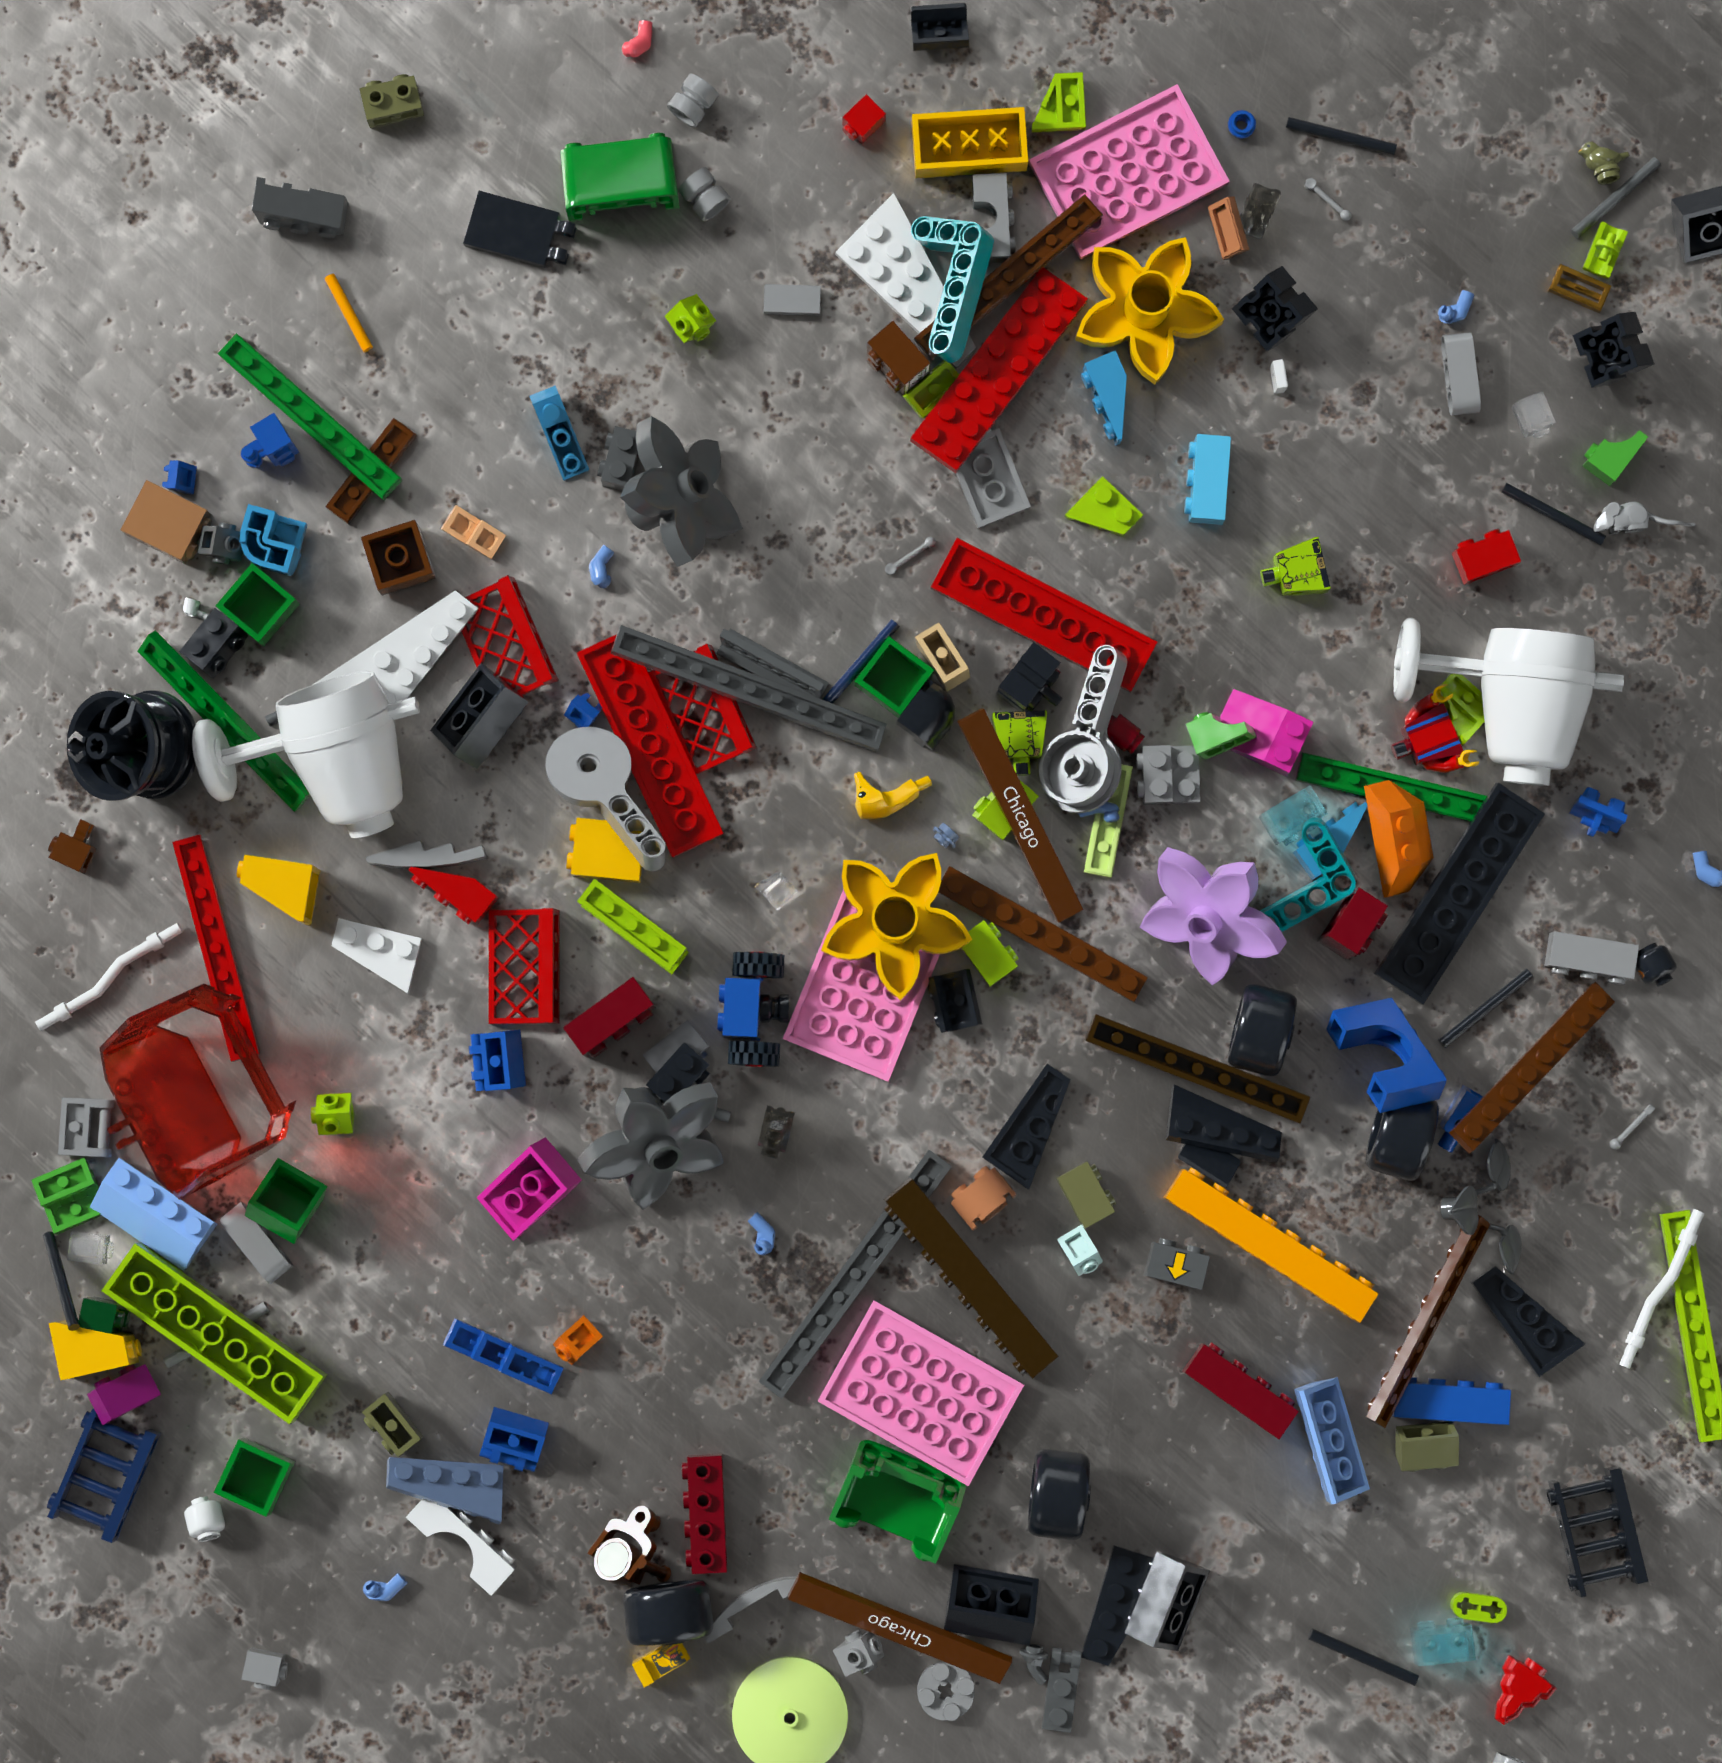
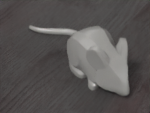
M1611 502L1604 507L1602 514L1596 520L1594 532H1603L1610 529V535L1619 534L1623 530L1624 533L1641 532L1644 528H1648L1649 519L1666 525L1695 526L1696 524L1662 519L1648 512L1645 506L1638 502H1628L1622 505L1617 502Z

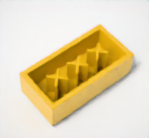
M1024 107L912 114L911 126L915 178L1027 171L1028 150Z

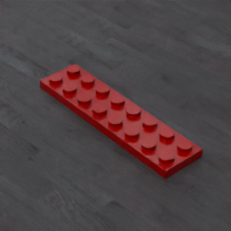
M1043 267L914 432L910 442L956 474L1086 305L1088 298Z
M956 538L930 588L1088 671L1097 648L1102 645H1110L1124 653L1127 658V667L1120 688L1130 693L1157 644V641L959 538ZM1114 655L1107 659V666L1113 662Z
M616 635L577 652V656L614 734L624 742L629 750L631 771L672 858L724 833L646 667L610 654Z

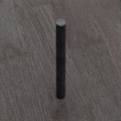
M1288 117L1286 128L1391 155L1395 154L1397 144L1292 117Z
M1508 483L1502 489L1501 493L1599 545H1602L1606 538V535L1601 532H1594L1593 528Z
M1528 969L1522 971L1438 1039L1444 1048L1448 1047L1533 978L1531 972Z
M52 1231L43 1234L44 1243L68 1329L75 1331L80 1327L55 1235Z
M1311 1629L1308 1639L1413 1686L1418 1681L1419 1675L1315 1629Z

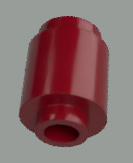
M1119 714L1117 718L1111 715L1107 735L1112 743L1123 752L1127 750L1132 754L1145 738L1140 733L1141 729L1122 714Z

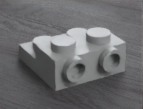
M1142 746L1141 753H1136L1137 770H1142V781H1137L1138 798H1143V805L1201 802L1199 756L1196 754L1194 746Z

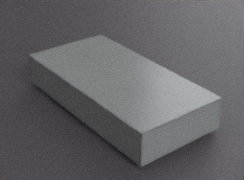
M765 284L764 314L820 316L821 286Z

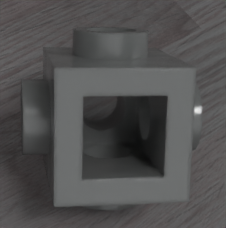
M219 523V526H202L198 554L213 557L212 562L229 565L230 561H241L244 553L239 542L240 531H236V526L228 523Z

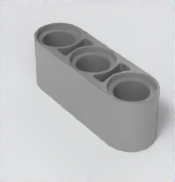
M1471 333L1443 335L1441 338V349L1450 415L1480 413L1481 399L1473 336Z
M241 1201L222 1216L219 1222L260 1275L271 1284L293 1267V1264L263 1226L245 1217L247 1206Z

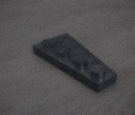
M1048 1063L982 1156L983 1159L1028 1190L1031 1187L1071 1080Z
M1173 1085L1166 1133L1167 1141L1277 1163L1280 1158L1282 1132L1182 1087Z
M1496 1266L1491 1267L1470 1282L1537 1377H1541L1585 1345L1581 1339L1570 1332L1567 1327L1548 1313L1544 1307L1533 1300Z
M1113 1545L1081 1652V1658L1107 1666L1110 1665L1127 1636L1125 1634L1127 1618L1135 1608L1138 1600V1590L1145 1583L1149 1573L1148 1566L1153 1557Z

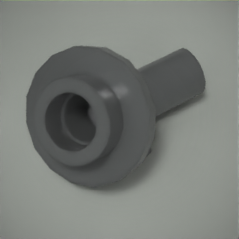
M1029 1644V1646L1026 1645V1648H1021L1019 1653L1027 1662V1668L1031 1675L1041 1685L1048 1679L1040 1668L1042 1662L1048 1658V1653L1043 1651V1646Z

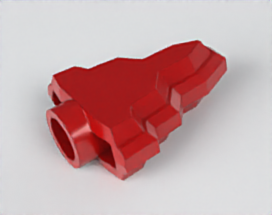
M1508 1655L1502 1666L1504 1675L1499 1683L1502 1694L1496 1702L1494 1719L1505 1725L1518 1718L1524 1708H1534L1541 1699L1548 1700L1557 1688L1544 1678L1547 1670L1529 1657L1522 1663L1513 1656Z

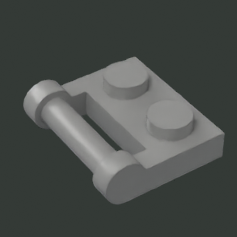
M62 1097L58 1155L111 1157L112 1149H109L111 1111L115 1109V1100ZM92 1108H100L98 1148H90Z

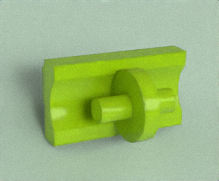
M1602 221L1582 269L1609 279L1628 231L1612 227Z

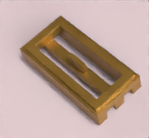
M1560 264L1548 292L1600 313L1612 286ZM1561 275H1567L1603 291L1602 295L1566 280ZM1560 284V285H1562V286H1564V287H1567V288H1569V289H1571V290H1574V291H1576V292H1578V293H1581V294H1583V295H1585V296H1588V297H1590V298H1592V299H1595V300H1597V301H1599V302L1596 303V302H1594V301H1591V300H1589V299H1587V298H1584V297H1582V296H1580V295H1578V294H1575V293H1573V292H1571V291H1568V290H1566V289H1564V288H1561V287H1559V286H1557V285Z

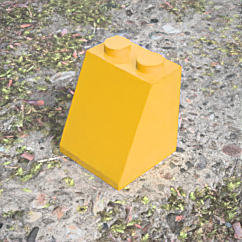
M244 855L243 861H239L237 867V878H240V883L295 920L311 926L320 869L310 864Z
M66 1320L49 1323L60 1381L140 1363L139 1357L142 1356L141 1344L138 1339L135 1340L134 1334L125 1332L110 1334L81 1327L75 1331H70Z

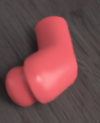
M639 21L638 36L623 44L622 52L626 57L636 58L650 49L652 39L651 21Z

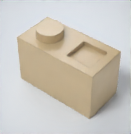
M940 623L915 636L918 649L929 666L934 669V674L946 692L970 678L968 666Z

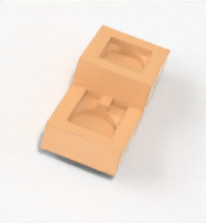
M457 505L454 506L441 528L447 534L489 559L493 558L506 537L505 534L483 520H479Z

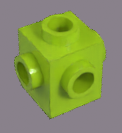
M697 294L680 300L664 316L683 343L694 339L697 342L701 341L710 334L709 328L716 322L709 308Z
M352 1094L317 1095L316 1106L311 1107L312 1124H317L318 1135L353 1133L355 1113Z

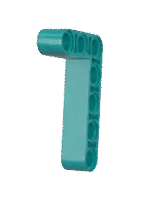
M923 216L917 218L911 226L913 238L927 249L953 253L930 335L929 348L944 361L954 363L962 357L992 253L994 239L988 231L975 222Z
M1311 818L1304 823L1302 839L1323 876L1260 910L1275 920L1281 932L1349 896L1356 887V877L1328 826L1319 818ZM1311 826H1318L1322 829L1323 834L1318 839H1312L1307 835V829ZM1327 850L1333 851L1337 855V859L1334 863L1327 864L1321 860V854ZM1345 875L1351 879L1350 886L1339 888L1335 884L1338 876ZM1315 889H1320L1325 892L1326 897L1321 902H1315L1310 898V893ZM1289 903H1296L1300 906L1301 911L1299 914L1291 916L1285 912L1284 908Z

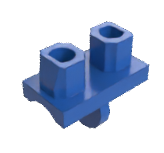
M1587 787L1572 805L1570 814L1581 818L1580 823L1589 827L1587 831L1588 836L1593 837L1597 831L1607 834L1608 830L1617 833L1621 825L1626 822L1628 816L1624 814L1625 802L1611 798L1607 806L1598 802L1600 797L1599 791Z

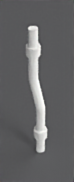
M176 923L159 934L157 932L146 937L147 941L116 958L94 988L68 1003L63 1002L54 1007L53 1012L37 1020L35 1023L39 1030L43 1031L58 1021H66L73 1016L72 1013L101 997L126 965L152 950L154 952L165 946L164 943L183 933L180 925Z
M1693 1209L1686 1229H1682L1678 1240H1680L1668 1272L1645 1300L1633 1332L1629 1331L1625 1341L1628 1344L1619 1365L1630 1369L1638 1348H1642L1646 1339L1643 1336L1654 1309L1677 1280L1691 1245L1694 1246L1697 1241L1698 1235L1696 1233L1705 1213Z

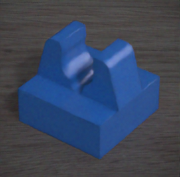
M170 460V464L164 467V471L168 472L167 482H162V486L183 494H194L197 466L179 460Z
M588 693L581 696L578 694L571 701L564 714L565 717L579 728L592 727L602 709L600 703L593 707L587 702L591 696Z

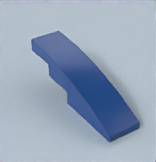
M456 1318L443 1342V1345L550 1394H552L564 1369L547 1359Z

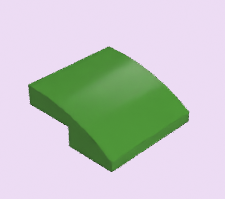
M85 1157L31 1180L40 1205L45 1209L54 1234H60L102 1216L100 1215L101 1213L90 1208L99 1185Z

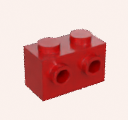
M1495 529L1484 534L1485 539L1474 542L1472 538L1457 544L1458 549L1452 553L1463 585L1510 569L1521 562L1509 530L1501 533L1500 529Z

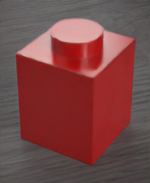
M866 94L842 117V125L844 126L842 130L851 140L857 139L863 144L886 122V113Z

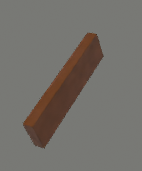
M393 418L369 450L392 469L417 435ZM351 473L325 507L349 525L374 492Z

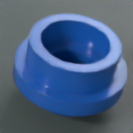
M1245 110L1234 112L1228 120L1229 132L1239 139L1251 136L1256 128L1254 116ZM1243 121L1246 123L1247 127L1245 129H1239L1237 127V122Z

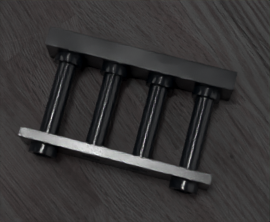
M1617 1466L1604 1468L1606 1476H1602V1480L1561 1489L1558 1481H1548L1550 1489H1546L1547 1499L1550 1506L1555 1507L1570 1569V1574H1567V1582L1571 1592L1575 1591V1594L1579 1597L1587 1596L1585 1585L1626 1576L1627 1579L1631 1578V1582L1636 1584L1649 1582L1622 1470ZM1602 1491L1610 1493L1612 1504L1609 1505V1508L1572 1517L1567 1516L1564 1500ZM1610 1519L1613 1522L1617 1521L1619 1532L1616 1533V1536L1574 1545L1571 1533L1572 1528ZM1615 1548L1624 1549L1626 1561H1623V1565L1581 1574L1577 1557Z

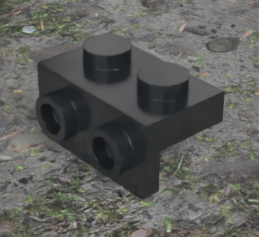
M966 3L912 6L911 32L913 51L969 47Z
M214 608L179 652L209 676L215 678L218 673H221L226 668L227 662L234 653L243 647L248 634Z
M970 969L929 977L928 992L930 998L934 1001L936 1010L934 1019L941 1033L982 1025Z
M684 1042L649 1080L646 1086L666 1102L674 1094L692 1086L694 1083L702 1084L710 1075V1072L707 1071L710 1065Z

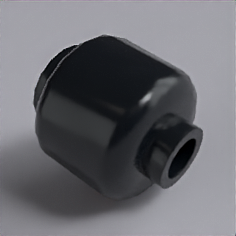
M1652 943L1638 951L1636 970L1645 984L1656 983L1660 987L1673 979L1671 974L1677 969V964L1666 946H1658L1656 943Z

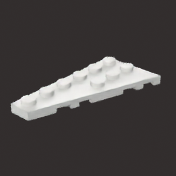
M893 193L835 252V255L919 334L935 320L944 286L921 243L913 238L911 224ZM968 335L962 357L958 361L950 363L956 370L976 350L970 335Z
M454 591L316 683L352 673L369 671L375 673L389 703L408 699L479 608L457 591Z

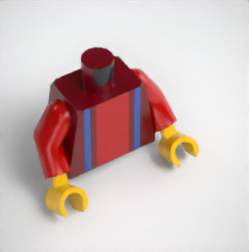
M1447 684L1436 687L1433 693L1416 702L1406 715L1405 726L1401 728L1404 739L1391 744L1396 760L1411 755L1416 766L1422 765L1426 770L1441 773L1461 769L1464 766L1475 767L1479 764V761L1469 762L1468 756L1477 751L1463 750L1443 703L1453 697V693L1447 697L1441 695V688L1447 686Z

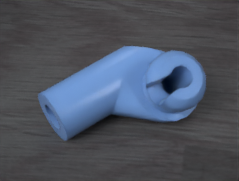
M1462 290L1457 304L1447 307L1443 305L1439 308L1438 316L1440 321L1445 324H1452L1464 320L1475 295L1469 291Z
M605 545L600 548L589 564L591 581L600 588H606L611 583V577L607 575L605 565L614 555V552Z
M1106 802L1093 811L1078 813V815L1084 817L1102 813L1104 814L1105 822L1110 823L1119 820L1118 811L1120 809L1116 804Z
M1707 851L1692 853L1698 879L1711 887L1722 886V870L1709 865Z
M756 1212L748 1220V1223L757 1231L754 1249L757 1254L766 1255L774 1248L775 1230Z
M397 1573L388 1583L367 1581L363 1586V1592L371 1600L389 1601L408 1582L401 1574Z

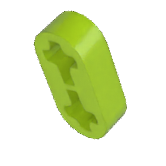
M1459 1592L1452 1597L1450 1603L1453 1613L1459 1618L1466 1620L1498 1623L1507 1614L1505 1602L1493 1595ZM1467 1597V1602L1475 1604L1476 1609L1467 1608L1465 1613H1462V1609L1457 1607V1603L1463 1602V1599ZM1495 1601L1496 1606L1500 1608V1612H1495L1494 1617H1491L1489 1612L1481 1610L1482 1606H1491L1492 1602Z

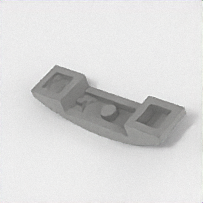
M797 1576L782 1577L764 1582L738 1596L714 1620L713 1631L705 1637L707 1643L733 1629L734 1625L729 1617L778 1589L783 1599L786 1598Z

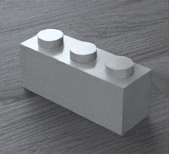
M1554 931L1549 933L1544 967L1552 968L1551 973L1569 975V971L1579 972L1580 978L1597 980V976L1608 977L1609 983L1625 985V980H1633L1635 977L1639 945Z

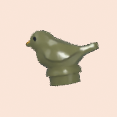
M1586 142L1578 151V154L1585 158L1587 167L1594 171V177L1600 185L1610 184L1620 179V167L1618 164L1630 156L1629 152L1618 153L1609 148L1599 147L1594 142Z

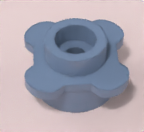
M942 823L938 828L936 826L933 828V831L936 833L934 839L944 848L951 846L954 849L956 847L955 842L959 839V836L949 826Z

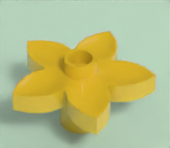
M1186 237L1171 240L1158 247L1150 255L1145 267H1141L1131 255L1122 250L1112 247H1094L1092 260L1094 281L1099 290L1108 299L1096 303L1088 310L1081 321L1075 341L1090 347L1107 348L1127 340L1129 342L1130 357L1134 366L1143 377L1156 385L1166 373L1174 352L1173 335L1186 339L1198 338L1209 334L1221 326L1224 318L1208 298L1197 292L1182 290L1191 268V252Z
M937 853L920 856L908 862L900 870L894 882H890L888 877L872 864L859 860H843V889L848 901L858 912L842 918L833 926L826 936L821 952L836 959L848 961L860 960L875 954L876 970L881 982L900 1001L912 989L918 978L920 950L931 954H947L959 950L973 940L964 924L955 915L946 910L930 906L938 895L941 885V866Z

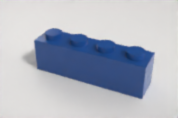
M1412 1377L1392 1417L1509 1425L1511 1390L1503 1389V1383L1486 1382V1387H1474L1475 1381L1457 1380V1385H1446V1379L1428 1378V1383H1417V1377Z

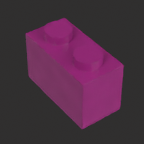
M134 1364L129 1365L118 1371L120 1377L111 1381L108 1376L93 1384L95 1389L88 1393L87 1396L102 1425L161 1395L146 1364L138 1368Z

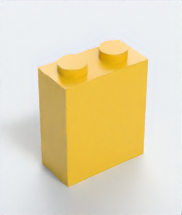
M577 818L576 824H571L569 841H574L573 853L568 852L566 869L571 870L573 877L633 883L641 882L642 866L606 820ZM632 831L631 833H633V834H640V833H642V832H641V831Z

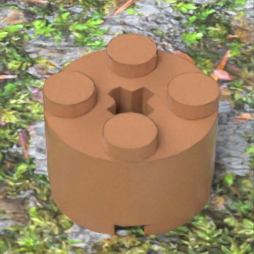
M987 1166L983 1167L973 1176L975 1181L968 1187L963 1184L951 1194L954 1199L951 1205L972 1231L977 1229L976 1222L986 1223L1008 1205L1006 1198L1009 1195L1012 1199L1017 1195L996 1168L989 1169Z

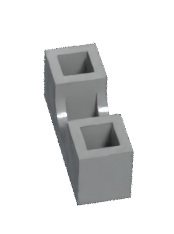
M1007 173L973 174V209H987L996 218L995 224L985 229L994 239L989 263H1003L1011 254L1015 253V237H1010L1009 226H1014V210L1008 209V199H1013L1012 182H1007Z

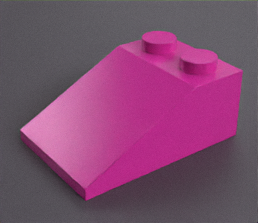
M1233 689L1220 716L1221 722L1224 724L1246 722L1253 727L1257 737L1230 749L1231 751L1285 777L1290 773L1314 723L1288 709Z
M545 1137L530 1145L477 1199L514 1241L565 1198L582 1179Z

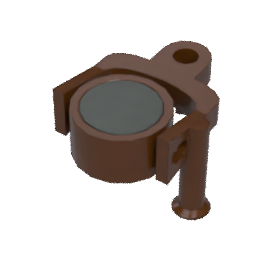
M638 1506L631 1512L626 1522L621 1519L610 1520L587 1553L594 1557L596 1573L602 1579L619 1586L628 1585L632 1582L640 1585L645 1572L656 1576L660 1582H666L671 1576V1569L666 1565L660 1566L651 1562L657 1546L655 1541L648 1536L650 1532H655L660 1527V1517L656 1516L651 1509L645 1506ZM623 1532L631 1535L641 1545L643 1549L642 1554L635 1545L619 1538H613L614 1534Z

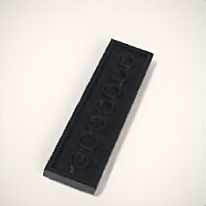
M1495 783L1374 974L1419 1004L1424 1005L1545 813L1505 786Z

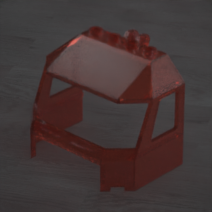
M201 984L127 1018L99 1047L105 1081L125 1117L124 1120L107 1128L109 1134H116L129 1126L134 1135L118 1141L115 1144L117 1149L121 1150L138 1142L157 1180L179 1200L229 1176L286 1138L290 1116L296 1104L295 1100L286 1107L284 1106L240 1023L233 1006L242 997L234 994H225L207 984ZM190 1008H195L220 1019L271 1116L265 1139L238 1151L241 1136L189 1037L157 1026L166 1019Z

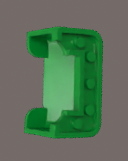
M653 133L648 136L649 138L583 146L581 143L566 144L565 149L560 151L568 220H583L582 214L588 210L590 215H595L597 210L651 204V208L657 207L656 202L665 204L666 210L680 208L671 138L665 137V133Z
M863 1440L859 1443L829 1520L842 1528L854 1527L858 1524L859 1520L872 1524L912 1541L911 1549L918 1559L936 1564L961 1508L966 1485L928 1463L877 1442Z

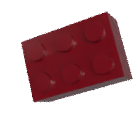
M1358 887L1353 893L1344 898L1317 942L1345 960L1353 956L1356 957L1361 953L1364 954L1373 940L1369 935L1373 931L1375 932L1377 929H1380L1388 917L1384 913L1388 905Z
M632 977L565 1025L563 1029L583 1056L588 1057L591 1055V1057L596 1058L608 1049L605 1044L614 1038L616 1041H619L631 1032L628 1027L638 1022L641 1025L654 1015L652 1010L656 1007L637 980Z

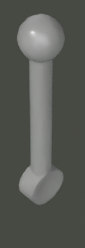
M1308 178L1306 180L1305 188L1307 190H1314L1340 213L1342 220L1348 221L1351 218V212L1342 209L1316 186L1315 179Z
M933 537L926 538L924 544L894 564H887L885 567L886 573L888 575L895 574L898 567L926 548L934 547L936 540Z
M1652 1104L1648 1105L1643 1113L1617 1139L1611 1140L1610 1147L1614 1150L1619 1149L1621 1142L1654 1111L1655 1107Z

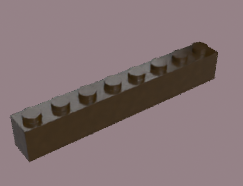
M1095 1013L1084 1039L1089 1043L1300 1124L1311 1098L1298 1091Z
M908 1178L883 1199L887 1204L884 1210L894 1222L900 1219L906 1228L902 1232L911 1243L914 1244L918 1241L924 1248L921 1255L931 1266L936 1263L943 1271L939 1276L949 1288L954 1285L961 1293L957 1298L967 1310L972 1307L979 1315L975 1320L983 1330L987 1332L991 1329L997 1339L993 1342L1004 1355L1009 1351L1015 1358L1012 1365L1022 1377L1028 1374L1033 1379L1059 1357L913 1179Z

